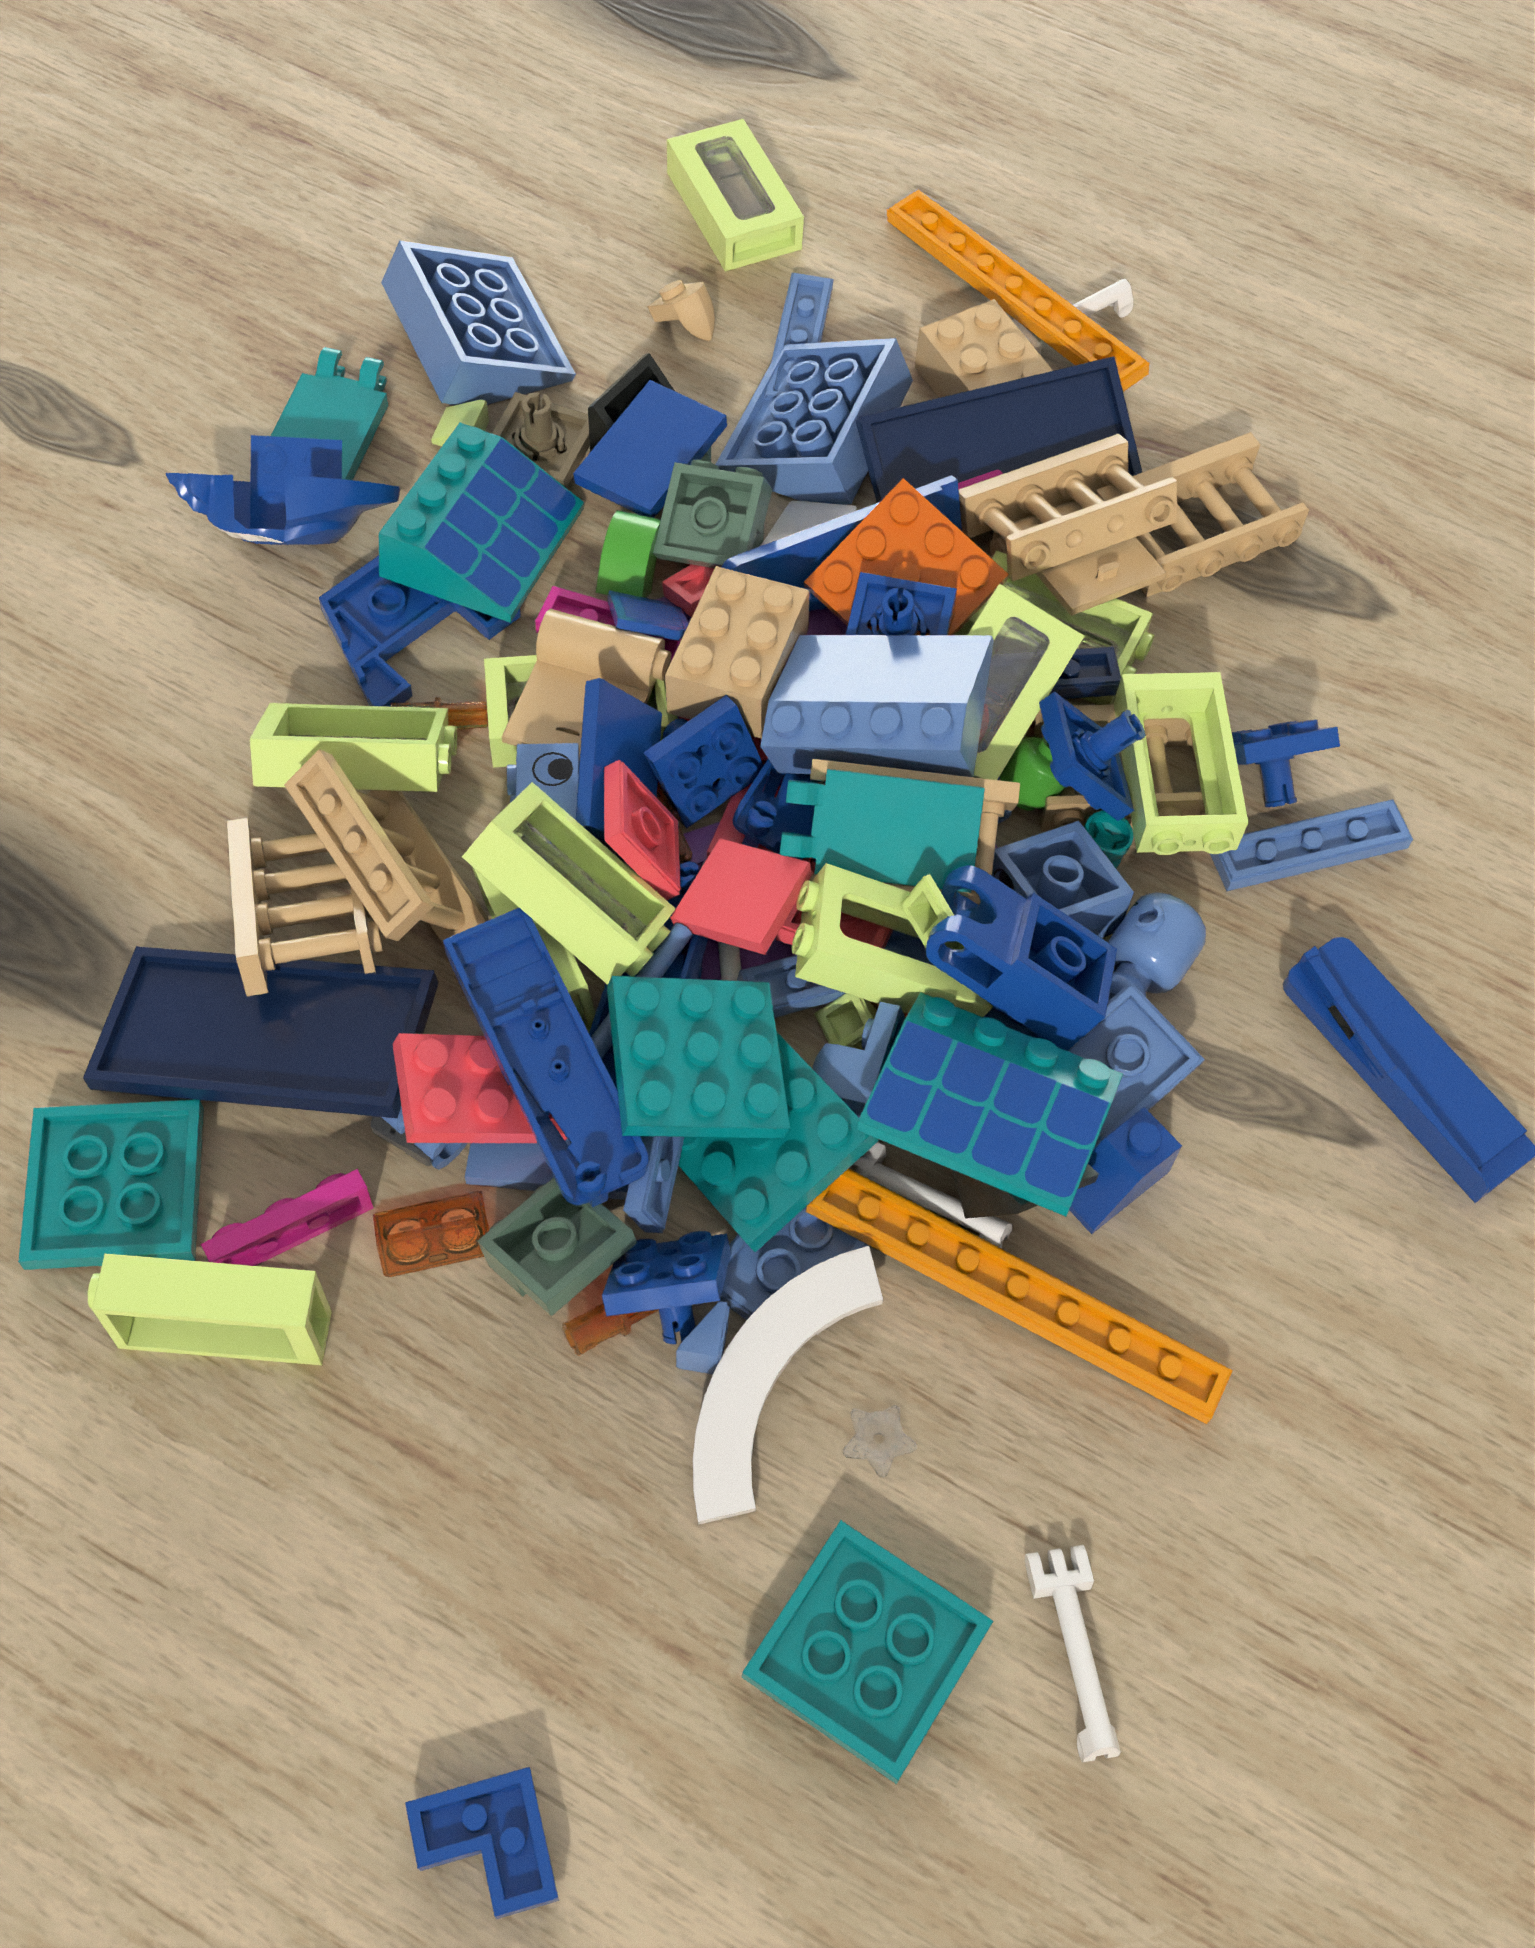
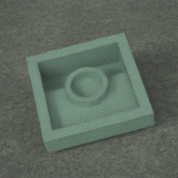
M692 460L691 465L675 462L653 554L658 559L714 569L716 566L722 567L723 563L730 557L753 549L756 533L762 534L772 493L771 486L761 472L752 468L736 467L735 472L719 470L717 465L704 460Z
M552 1178L546 1184L538 1187L525 1202L508 1216L496 1222L484 1236L477 1240V1243L490 1268L522 1297L528 1294L550 1316H553L631 1249L637 1241L633 1230L602 1204L592 1207L589 1202L582 1205H573L567 1202L555 1179Z

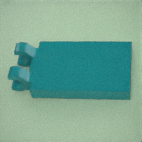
M324 347L318 358L315 376L302 373L271 436L342 440V479L353 480L389 406L387 394L383 392L387 378L380 375L384 361L365 357L360 368L359 381L344 378L345 367L338 365L342 351Z
M827 769L825 784L789 780L786 803L815 805L811 835L782 832L780 855L816 858L814 874H818L825 863L884 883L916 886L924 876L930 874L937 887L942 889L945 878L953 870L966 865L975 866L985 788L836 769ZM962 888L957 891L971 893L972 890Z

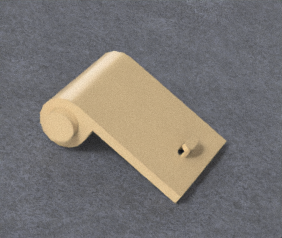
M1074 500L1054 507L1063 516L1083 509ZM1034 515L1013 522L1021 530L1042 524ZM994 531L993 540L990 542L991 556H994L996 550L1007 554L1006 542ZM1134 537L1035 574L1072 616L1165 579L1167 572L1139 540Z
M549 609L543 617L537 636L536 664L503 732L502 742L517 746V744L579 743L580 757L586 681L601 678L647 704L657 679L662 681L665 679V674L671 662V652L665 650V641L653 636L619 629L616 626Z

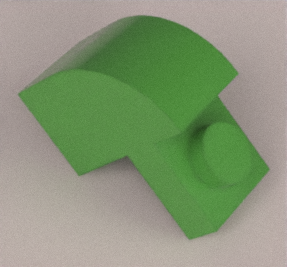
M619 510L614 513L603 544L595 593L608 595L610 590L647 598L651 594L657 559L653 551L661 519Z

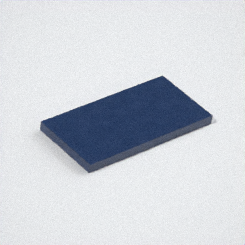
M1114 356L861 416L855 420L876 503L881 502L903 478L916 489L951 475L959 483L994 470H1000L1004 474L1116 434H1120L1128 441V473L1132 476L1143 473Z
M136 946L83 1079L90 1090L398 1118L401 1100L393 1042L399 1033H424L439 981L434 970L375 966L376 972L365 974L363 964L296 960L276 964L275 970L267 971L268 993L247 997L236 954Z

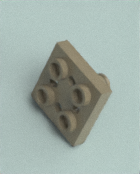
M515 392L492 434L503 437L530 460H536L534 463L566 488L569 486L574 476L573 473L579 467L590 447L588 414L551 403L550 398L545 394L541 400L540 393L537 392L528 395Z

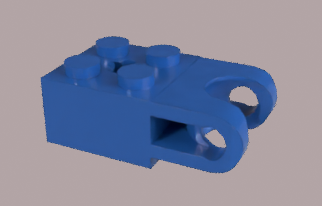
M966 865L953 870L947 875L941 893L954 915L948 916L930 931L926 945L928 960L935 967L988 1001L995 1009L1006 1013L1032 1030L1039 1038L1046 1039L1058 1048L1068 1051L1106 1017L1117 948L1034 892L1027 898H1024L980 868ZM962 888L974 890L979 895L980 904L978 905L969 898L962 896L957 890ZM948 941H956L961 943L965 948L951 949L947 947L944 943Z

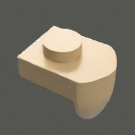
M682 280L671 282L660 289L661 297L647 306L655 322L679 320L684 328L693 336L705 341L712 340L715 325L714 306L704 282L684 284Z

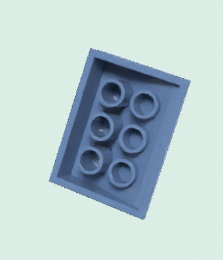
M399 240L381 283L441 403L458 405L476 400H486L487 405L510 399L515 392L528 394L573 381L576 373L513 257Z
M897 339L784 345L773 367L772 360L715 465L719 467V470L735 472L736 467L755 469L763 474V477L771 486L772 492L798 501L842 505L852 504L868 472L855 420L861 416L899 408L913 382ZM787 361L798 362L787 374L783 372V366ZM779 365L774 391L784 393L776 398L764 400L763 397L767 391L768 384Z
M799 635L768 701L760 747L778 773L811 774L812 759L974 777L994 643L993 637L990 635Z

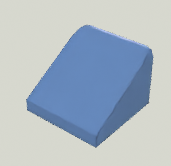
M719 1301L676 1350L677 1368L707 1374L714 1373L724 1354L729 1326L730 1306H727L728 1302Z

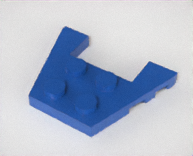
M379 555L319 597L321 610L369 706L399 707L413 696L411 685L386 661L453 612H458L488 640L521 617L519 609L511 623L382 578L379 576Z

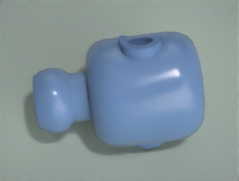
M1160 892L1143 895L1135 902L1119 926L1112 931L1113 935L1108 940L1109 944L1117 948L1109 1000L1130 982L1146 997V992L1166 993L1172 990L1184 978L1206 942V927L1200 915L1192 906L1171 894Z

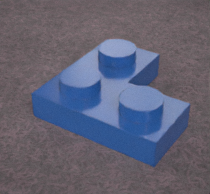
M530 1767L405 1802L417 1868L420 1871L482 1853L496 1919L559 1901Z

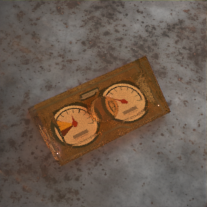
M474 1191L373 1214L377 1250L385 1277L399 1276L484 1257L477 1243V1240L489 1231L482 1191Z

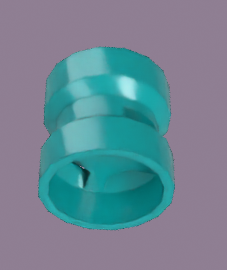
M1105 811L1093 813L1083 827L1117 869L1122 857L1132 845L1134 838L1133 829L1125 818L1117 821Z

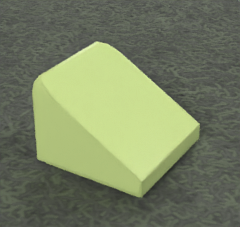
M476 400L446 407L432 436V444L443 446L459 422L485 431L489 423L487 401Z
M930 874L924 876L901 902L902 909L925 948L933 927L948 916L954 915Z
M845 993L814 1014L830 1044L863 1049L862 1034L865 1024L869 1018L875 1019L878 1006L874 1002Z

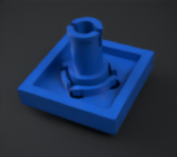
M860 572L846 635H917L919 631L920 635H926V633H929V635H948L957 589ZM870 623H871L872 631H871L870 629H868V625H869Z
M1056 692L1040 701L1039 705L1044 722L1041 726V731L1050 747L1053 759L1050 762V768L1056 780L1064 787L1071 786L1084 796L1091 807L1096 810L1101 808L1117 821L1132 813L1134 808L1119 753L1146 736L1143 725L1137 716L1131 714L1130 710H1125L1119 717L1101 728Z
M727 695L689 721L681 718L670 722L663 732V739L643 752L673 812L686 828L751 784L764 766L737 705Z
M1317 719L1269 725L1266 729L1254 731L1250 729L1232 732L1237 764H1260L1265 807L1283 806L1285 803L1293 804L1297 802L1290 759H1293L1294 755L1340 747L1338 727L1319 728Z
M695 1231L683 1235L679 1240L656 1243L653 1239L636 1240L637 1243L615 1261L611 1268L602 1293L606 1316L658 1309L663 1329V1341L668 1344H676L675 1333L680 1331L681 1342H683L697 1326L692 1305L716 1302L721 1299L731 1257L727 1233L711 1236V1233L707 1231Z

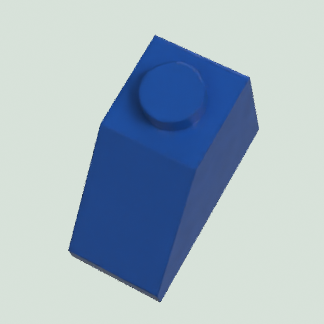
M1143 1107L1107 1135L1093 1150L1088 1164L1099 1173L1096 1182L1077 1189L1069 1211L1093 1234L1168 1174L1182 1145Z

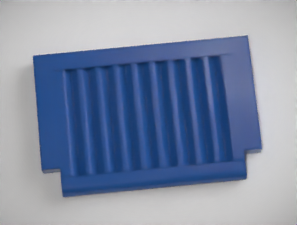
M610 590L608 592L607 602L616 628L677 641L682 639L689 625L682 608L672 606L663 601Z

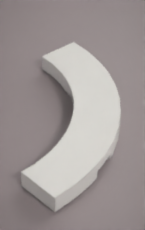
M869 1246L839 1254L811 1267L787 1282L763 1302L745 1321L729 1343L712 1375L702 1402L696 1427L693 1452V1492L698 1525L756 1511L752 1489L751 1462L757 1423L765 1400L776 1380L791 1361V1358L808 1340L847 1316L882 1304L883 1297Z

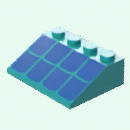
M459 422L380 530L379 576L511 623L584 509V502L503 437Z
M920 992L903 1022L859 1117L855 1130L1066 1217L1123 1073L1109 1068L1101 1061L1086 1059L1058 1048L1046 1039L1033 1038L1006 1027L996 1019L984 1018L956 1007L946 999L931 997Z

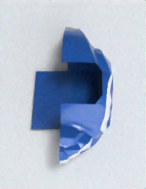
M251 435L250 482L233 481V475L165 473L169 483L175 487L179 497L187 501L193 511L207 515L208 520L215 527L229 536L255 544L318 545L337 543L350 532L362 512L399 501L401 490L398 486L342 479V440Z

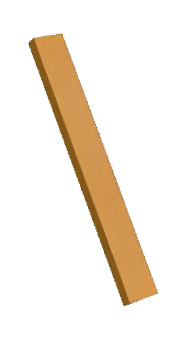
M919 189L887 209V221L989 300L995 299L1007 314L1074 365L1114 356L1123 392L1149 374L1150 363Z
M849 1168L807 1205L805 1212L1205 1424L1212 1419L1233 1371L1226 1366Z

